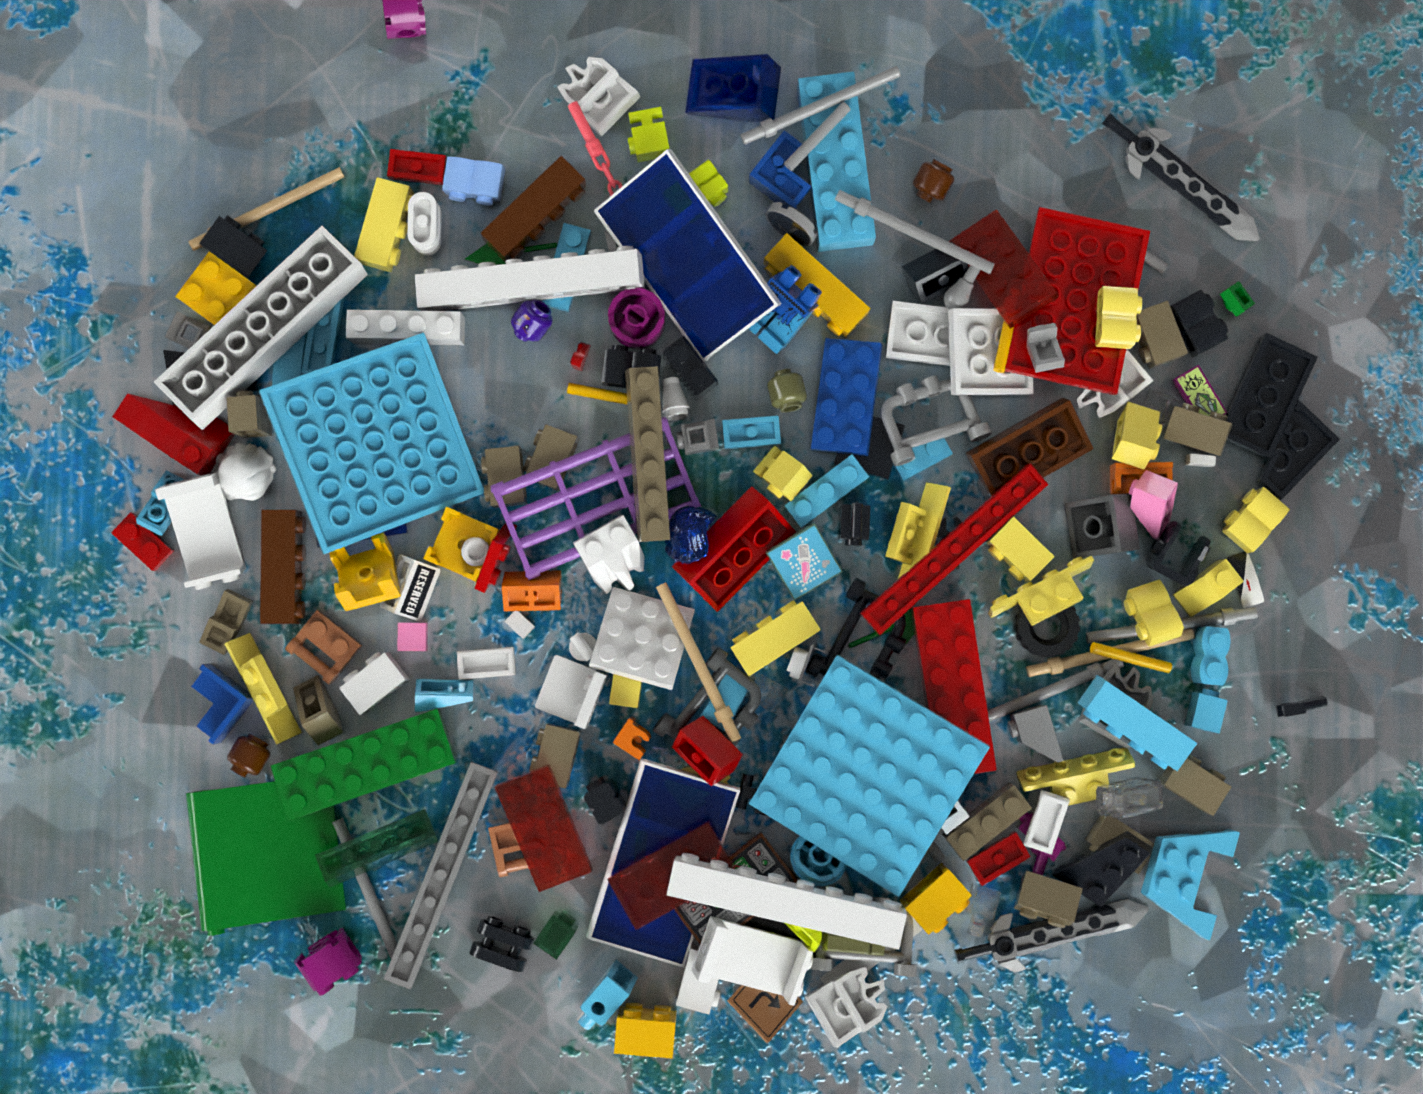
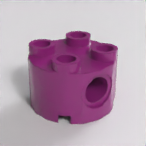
M382 0L387 39L426 35L425 13L422 0Z
M644 288L626 289L613 298L608 309V322L614 337L622 345L640 350V348L652 346L661 338L665 329V312L661 301L653 292Z
M340 928L339 931L334 930L309 946L307 949L310 954L306 957L301 953L294 961L312 990L317 991L319 996H322L335 986L333 984L341 977L347 980L359 971L357 966L362 963V955L345 930Z

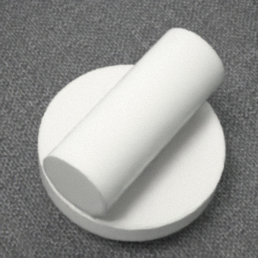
M576 633L570 638L569 650L571 655L579 661H589L592 657L596 639L588 633Z

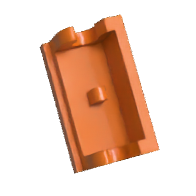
M1148 462L1145 469L1125 463L1110 465V495L1128 494L1135 479L1139 480L1146 470L1173 481V462Z
M561 570L544 571L540 573L541 576L531 580L525 577V571L504 572L502 582L504 612L561 610Z
M631 716L613 743L640 760L646 750L637 743H641L642 739L649 741L651 734L647 729L636 723V719Z

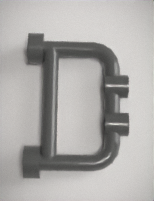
M718 647L708 658L706 666L714 671L711 676L716 686L727 674L749 691V701L738 711L733 721L738 732L743 726L750 729L758 718V715L754 712L761 702L760 688L754 680L726 660L728 653ZM704 686L700 688L676 719L666 712L658 720L653 731L660 737L667 734L675 740L680 729L685 727L709 697ZM726 731L722 734L729 740ZM740 739L732 742V744L736 746Z

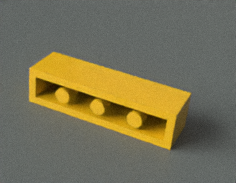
M786 233L764 257L763 264L766 266L764 270L770 277L793 265L802 275L795 283L802 291L809 283L814 284L821 290L822 293L816 302L819 306L812 314L817 318L821 315L828 322L826 326L836 336L842 334L847 338L869 314L871 308L789 234Z

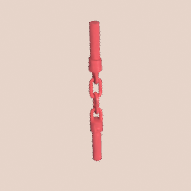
M572 102L567 107L586 142L585 147L598 170L604 172L609 182L607 189L610 196L614 194L612 188H616V185H618L620 189L622 184L618 180H614L609 170L610 160L600 140L595 137L578 102ZM600 155L606 161V164L603 162L601 166L596 159ZM628 200L620 205L625 213L622 219L628 230H631L640 247L648 239L640 226V219L637 217L636 211L629 210L627 206ZM643 247L644 254L647 256L645 260L648 266L651 267L657 264L659 261L654 251L649 254Z

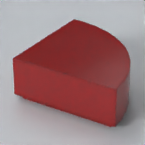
M578 343L577 351L573 353L570 361L573 369L583 371L591 347L590 344Z

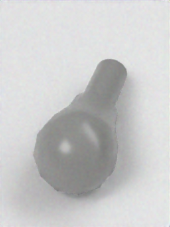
M970 265L963 278H960L957 283L947 290L944 296L946 308L950 310L952 308L967 307L974 286L973 282L980 269Z

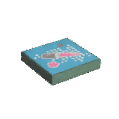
M815 523L808 525L765 551L794 601L843 572Z

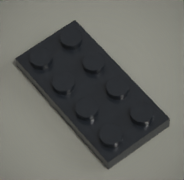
M1269 333L1263 334L1227 411L1226 416L1228 418L1226 422L1232 423L1227 441L1267 460L1271 459L1318 356Z

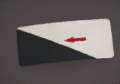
M1242 552L1227 557L1228 562L1244 581L1237 586L1243 608L1264 602L1260 583L1249 554Z

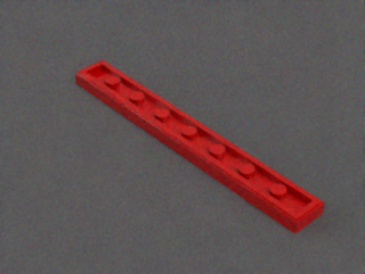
M1031 463L1024 466L860 613L878 635H881L1049 484Z

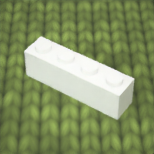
M347 310L346 338L353 344H392L424 333L429 345L465 346V317L460 311Z

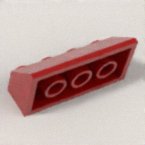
M751 486L672 568L718 612L769 561L765 551L797 532L772 503Z

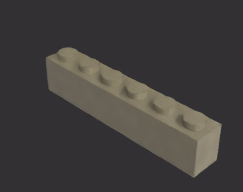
M658 366L628 368L625 370L637 540L639 542L670 540Z

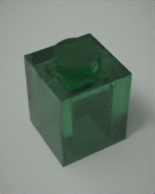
M555 910L533 944L557 960L579 927L574 924L576 919L565 911L559 913Z

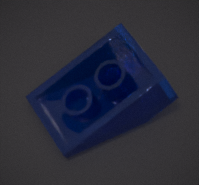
M768 54L692 59L685 113L688 115L744 122H762L769 118L774 120L781 66Z

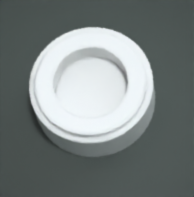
M469 538L462 545L461 555L469 565L481 566L485 561L489 545L482 538Z

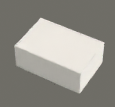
M1190 453L1186 455L1185 465L1213 467L1216 463V456Z
M514 611L504 621L522 639H525L535 628L519 611Z

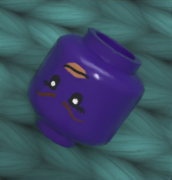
M538 299L524 301L511 318V325L515 336L525 342L528 340L536 342L542 339L553 323L552 311L548 305Z

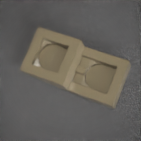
M230 589L225 590L214 616L210 617L199 643L225 655L228 652L225 643L236 638L253 604V600Z

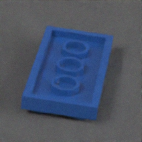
M825 338L811 443L812 450L868 456L882 353L881 343Z

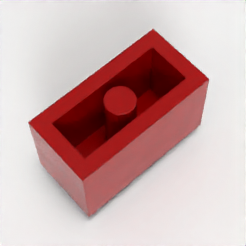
M704 716L680 729L672 745V748L711 787L733 773L743 756Z

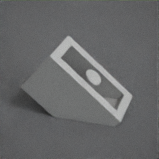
M1038 705L1009 714L1011 721H1008L1007 724L1012 738L1016 737L1018 742L1052 761H1064L1047 705Z

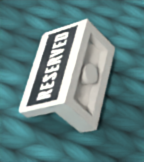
M399 554L396 569L401 597L383 601L379 607L420 622L440 574V569Z

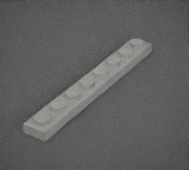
M474 762L470 763L384 980L411 990L498 774L497 771Z

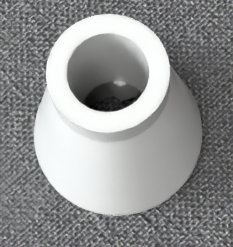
M669 377L662 381V413L666 415L668 421H677L688 417L690 407L681 388L679 378Z

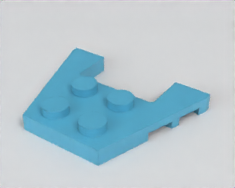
M1226 829L1221 832L1207 831L1202 834L1191 835L1187 833L1156 837L1141 893L1177 918L1183 925L1196 932L1198 936L1210 940L1217 915L1193 908L1209 851L1233 857L1240 832Z

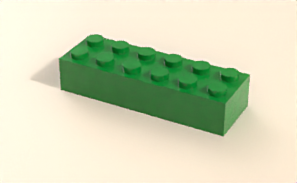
M438 708L279 762L270 767L287 819L290 821L455 764L458 761L441 710Z

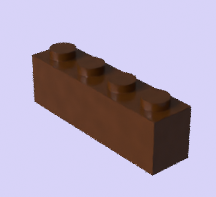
M560 156L481 232L483 241L505 263L509 259H518L524 253V247L531 240L536 241L544 234L546 230L544 227L549 222L559 220L566 211L564 208L571 201L577 202L585 194V178L566 159Z
M261 510L260 624H301V618L305 617V602L301 601V590H304L306 586L305 573H302V561L306 559V547L302 545V533L306 532V518L302 516V511Z

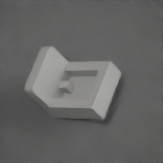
M1051 323L1029 328L1026 347L1035 372L1064 367L1065 359L1057 341L1056 324Z

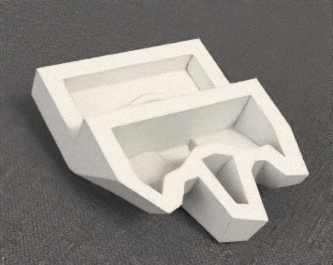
M588 57L585 70L575 64L565 68L572 78V83H563L558 86V89L568 104L575 101L578 102L590 127L603 136L641 96L603 58Z
M1126 349L1118 393L1111 395L1085 389L1077 398L1079 409L1097 402L1099 407L1096 412L1098 417L1101 418L1126 404L1154 380L1130 351Z
M624 515L618 516L573 542L593 581L606 594L612 590L611 584L614 581H617L625 590L631 591L634 584L629 571L633 569L638 572L644 571L645 556Z
M866 967L837 976L805 996L833 1047L838 1048L858 1033L866 1032L882 1021L888 1006L884 1003H877L875 1000L885 990L884 980L871 984L865 983L864 979L868 975Z

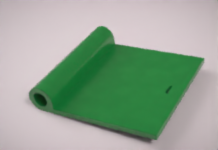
M275 781L185 793L201 931H207L208 936L224 934L225 928L346 910L338 836L332 823L336 821L334 805L288 821Z

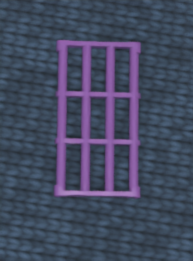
M662 417V432H664L669 448L664 450V460L668 461L674 458L680 473L666 479L667 491L684 485L690 498L689 501L668 509L670 521L687 513L691 515L701 511L702 508L671 434L668 420L666 417ZM630 433L611 441L604 440L601 445L558 462L551 461L548 466L503 483L501 481L490 486L523 564L525 577L528 580L541 576L540 573L579 558L580 555L576 548L573 547L529 565L523 550L572 529L576 530L580 539L585 536L582 525L627 507L634 522L629 526L634 535L637 534L634 493L629 494L623 479L633 475L632 463L619 468L613 454L614 451L630 445ZM607 455L612 471L566 489L560 475L561 472ZM551 476L555 477L560 492L510 512L507 511L502 496ZM615 481L618 482L623 497L576 515L571 499ZM565 502L571 518L520 539L518 538L513 522Z

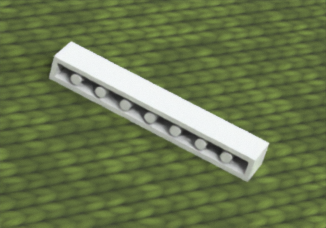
M633 246L617 247V251L614 252L594 249L590 250L588 255L578 256V253L568 252L561 254V258L550 259V256L533 257V261L523 262L522 259L506 260V264L495 265L494 262H482L476 268L456 265L452 266L450 271H441V269L437 268L425 269L424 274H415L417 308L421 311H448L520 303L526 300L533 301L534 299L546 300L645 288L642 254L637 249H634Z
M682 853V857H675L667 896L894 949L900 948L907 913L905 908H901L902 904L898 902L884 900V903L872 901L871 896L861 893H855V897L843 894V890L830 886H827L826 890L814 888V883L805 880H797V883L785 881V876L775 873H768V877L756 874L757 870L740 866L739 870L728 868V863L719 860H711L710 863L699 861L698 856Z

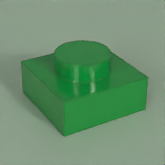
M1239 281L1220 294L1225 307L1230 312H1233L1236 317L1255 304Z

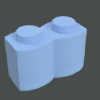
M447 157L442 190L446 195H449V199L465 202L466 198H474L478 204L491 206L493 202H501L505 168L503 164Z

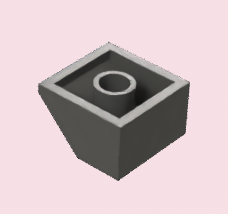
M1129 493L1113 494L1065 503L1073 559L1080 556L1085 558L1140 550L1135 513L1130 508L1132 495H1129Z

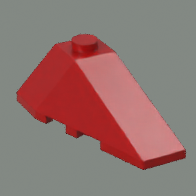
M128 393L112 416L169 457L200 476L210 474L216 464L217 456L225 451L235 434L229 432L228 424L217 417L202 430L178 406Z

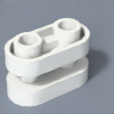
M418 192L410 198L408 203L407 235L410 243L418 253L426 256L433 255L441 246L442 212L431 194Z

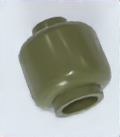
M791 369L776 371L774 373L775 377L771 378L767 383L771 405L776 409H780L782 413L799 410L802 408V403L807 399L803 377L798 373L791 372Z

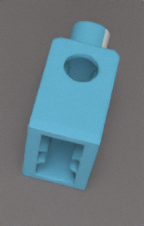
M616 959L585 997L580 1006L582 1012L577 1017L578 1023L587 1030H590L595 1023L603 1026L628 998L638 977Z

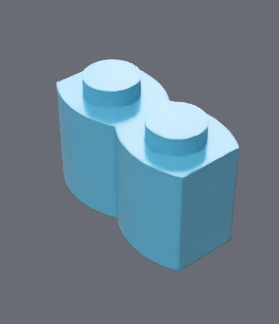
M1198 627L1193 639V649L1196 655L1191 664L1192 681L1197 684L1223 686L1228 676V663L1225 657L1231 643L1228 628Z

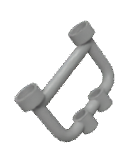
M936 375L921 381L923 387L913 389L911 383L898 387L896 389L897 395L888 398L881 409L882 421L895 451L890 455L894 466H901L913 461L916 458L913 447L967 431L971 442L980 441L992 434L988 422H981L971 396L958 395L968 419L904 439L901 438L892 415V410L900 405L907 406L917 400L926 397L933 398L942 392L951 391V379L939 382Z
M873 897V901L884 903V900H890V898ZM906 910L907 916L901 939V952L885 951L883 956L822 950L820 943L815 957H813L810 969L832 971V959L894 963L893 975L916 977L917 964H911L914 928L911 915Z

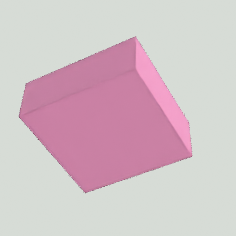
M398 623L397 651H428V623Z

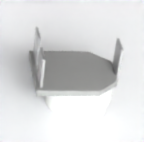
M811 645L809 651L795 647L787 671L790 672L789 676L808 684L801 680L812 650L815 649L823 653L827 652L815 648L814 645Z

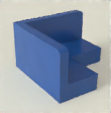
M784 130L749 174V183L774 203L781 202L783 204L782 208L786 210L788 207L797 209V206L808 194L812 186L784 165V162L802 145L801 142Z
M202 664L199 668L202 673L191 687L211 701L213 705L196 727L210 737L208 741L211 744H219L224 741L254 700L246 689L213 664Z

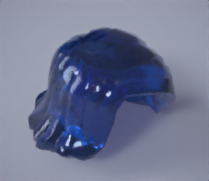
M689 505L675 511L669 520L670 540H665L666 554L671 556L675 562H681L682 564H691L706 557L709 550L707 527L717 518L716 514L704 507L698 506L696 508Z

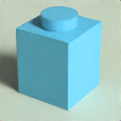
M1204 688L1202 693L1192 692L1184 725L1220 734L1228 700L1219 698V692Z

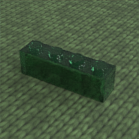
M423 809L318 853L315 856L324 880L330 888L437 843L438 840L426 809Z

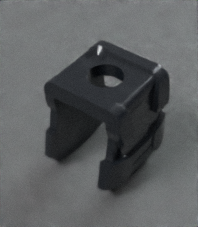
M1172 521L1165 529L1161 538L1157 537L1153 542L1147 566L1175 582L1189 586L1199 574L1197 567L1201 561H1204L1211 549L1209 546L1211 541L1205 536L1199 537L1197 542L1194 543L1180 573L1167 568L1161 562L1181 528L1180 523Z

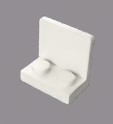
M555 655L535 707L573 722L575 726L586 729L608 675Z

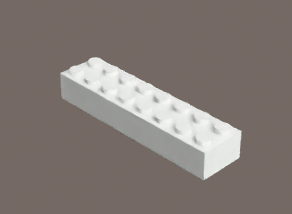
M321 226L159 376L154 383L203 430L227 408L226 397H235L236 392L245 391L368 274L362 264Z

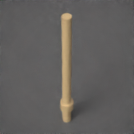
M338 167L234 218V220L241 224L240 228L345 176L341 168ZM206 233L188 241L193 251L203 247L199 243Z
M665 582L656 587L714 706L716 711L714 715L718 723H722L731 743L737 741L741 736L732 719L734 715L729 705H725L676 601Z
M1189 628L1184 629L1180 637L1151 647L1146 644L1145 640H1137L1112 647L1136 653L1192 640L1195 638L1193 629ZM1090 652L1065 658L1056 656L1048 658L1047 662L1026 666L1028 677L1047 673L1055 675L1063 673L1064 669L1111 658Z

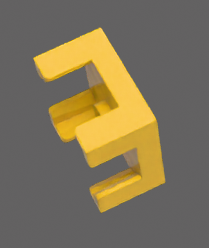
M446 507L441 517V520L444 521L433 547H428L423 559L477 582L483 565L471 566L466 563L461 555L462 545L469 538L479 537L485 540L490 547L493 538L500 530Z
M384 532L371 536V540L376 547L375 549L350 556L345 547L329 552L330 559L338 572L339 583H334V592L345 611L401 597L394 550Z

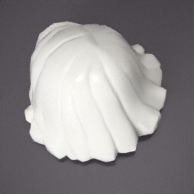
M236 443L235 446H228L226 453H220L217 456L212 473L218 472L219 483L227 500L245 499L253 501L265 493L273 480L276 466L272 464L273 457L267 454L266 450L261 446L257 448L256 445L251 443L248 445Z

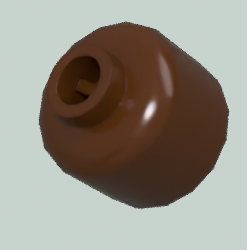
M935 159L932 162H924L912 182L913 186L919 190L916 195L929 203L932 202L933 198L938 201L944 200L955 180L951 174L953 169Z
M250 733L247 737L239 736L227 754V760L233 764L230 770L244 778L248 773L251 775L260 774L271 756L269 749H267L269 744Z

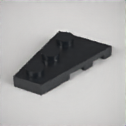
M1298 400L1271 459L1267 460L1258 482L1276 498L1282 500L1340 438Z
M1126 831L1099 845V848L1086 856L1082 854L1067 866L1061 865L1055 868L1053 876L1064 883L1083 888L1081 894L1102 907L1151 854L1152 847Z

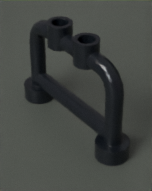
M857 577L853 580L845 596L855 602L827 657L816 652L807 666L806 673L815 678L819 673L825 676L835 657L841 655L861 617L860 613L866 608L868 603L871 604L879 597L864 588L866 582ZM904 614L895 622L879 656L870 669V674L878 679L880 677L883 679L888 677L893 667V664L888 662L893 652L899 655L906 643V639L902 637L906 627V617Z

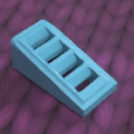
M416 679L415 712L473 701L472 680Z

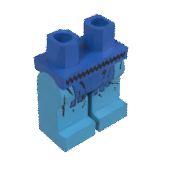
M793 265L774 275L767 282L782 304L749 328L755 335L763 330L758 338L776 354L787 347L812 312L819 306L816 302L822 293L820 289L811 283L802 291L795 284L802 275ZM759 293L737 316L739 321L764 302Z

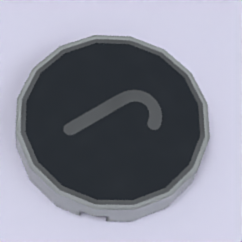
M781 202L772 203L765 213L766 219L771 226L783 236L786 233L789 234L800 245L811 246L818 236L817 231H813L815 228L814 224L797 209L788 207L786 210L781 207L783 205Z

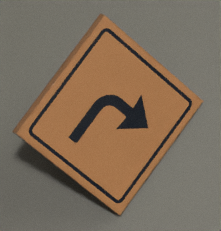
M740 985L727 1000L766 1043L771 1041L803 1002L797 997L795 1005H789L782 995Z

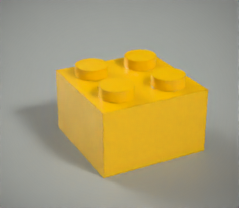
M209 251L175 297L215 325L247 296L256 285Z
M941 862L899 901L929 935L933 931L935 933L941 931L948 924L946 919L951 914L962 912L970 904L968 899L972 895Z
M626 1003L625 1006H620L616 1021L614 1054L673 1059L677 1011L671 1010V1007L667 1005H655L654 1009L642 1008L643 1005L640 1003Z

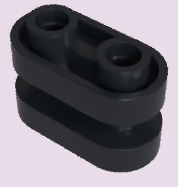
M488 916L487 920L481 919L477 932L484 935L483 941H473L469 954L497 966L516 972H523L527 959L520 956L522 949L531 950L535 938L530 935L531 930L515 925L513 929L503 925L504 921L493 916ZM497 940L511 945L510 950L506 951L493 946L494 941Z

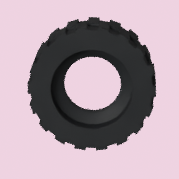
M1070 606L1055 614L1061 622V629L1059 634L1050 640L1038 637L1021 607L1018 609L1019 612L1014 619L1016 620L1014 630H1016L1017 640L1021 642V646L1027 649L1029 653L1041 657H1054L1064 654L1066 650H1070L1073 647L1072 644L1077 641V635L1080 632L1081 626H1079L1080 618L1075 612L1077 610L1074 606Z

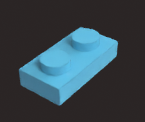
M779 416L722 420L725 449L781 445Z
M942 438L913 447L916 458L907 464L894 467L903 482L951 456L953 453L946 440Z

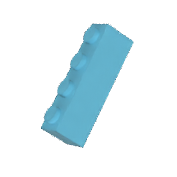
M1099 675L1094 678L1078 701V704L1085 708L1082 713L1095 723H1098L1100 719L1107 723L1108 726L1105 729L1119 739L1122 735L1131 740L1128 743L1129 746L1142 755L1145 750L1151 753L1153 757L1150 760L1164 770L1167 766H1170L1178 771L1197 745V742Z

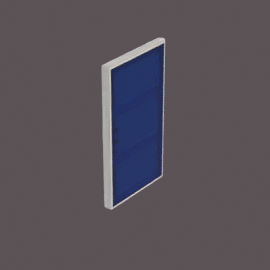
M671 149L664 151L594 210L596 216L619 247L633 246L634 249H637L642 254L645 284L659 298L665 312L704 362L708 361L710 357L782 304Z
M640 759L586 938L684 968L694 936L670 904V901L676 897L667 896L673 863L676 856L682 857V853L696 855L699 857V861L710 863L711 860L719 859L740 788L723 782H718L711 787L700 775L647 759Z

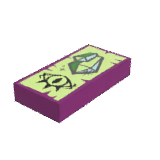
M1199 365L1172 380L1185 403L1200 407L1198 413L1210 416L1211 411L1223 415L1227 414L1226 409Z

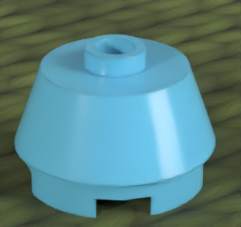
M801 836L796 839L792 846L790 859L795 873L801 880L814 883V886L831 885L838 881L846 870L847 865Z

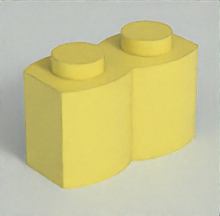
M1103 286L1098 291L1096 347L1131 349L1135 342H1139L1141 326L1137 325L1136 315L1141 312L1142 297L1138 296V288Z
M1265 487L1257 490L1251 489L1241 500L1244 503L1238 512L1233 510L1223 521L1226 526L1222 532L1246 553L1254 552L1290 510Z
M1160 579L1127 591L1124 607L1129 616L1133 615L1136 620L1135 629L1141 641L1145 640L1146 644L1151 647L1182 635L1183 623Z

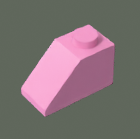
M1146 470L1139 480L1135 479L1130 487L1129 495H1132L1130 508L1152 538L1156 539L1157 537L1160 538L1170 523L1178 483Z

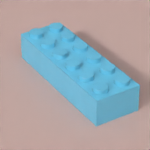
M854 72L798 78L797 95L799 108L856 84ZM858 96L844 101L851 110L806 156L809 185L812 186L810 195L815 231L818 233L816 237L818 252L872 246L876 239L873 218L867 215L862 217L854 213L855 209L835 200L839 190H842L859 199L863 197L871 201ZM841 103L801 120L804 142Z

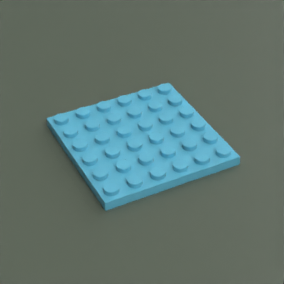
M424 333L259 390L323 554L484 493L482 483Z
M837 655L749 804L899 897L990 746L840 655Z

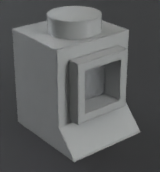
M177 311L165 337L190 349L211 327Z
M714 419L681 425L682 432L676 433L679 449L685 448L686 455L719 450Z

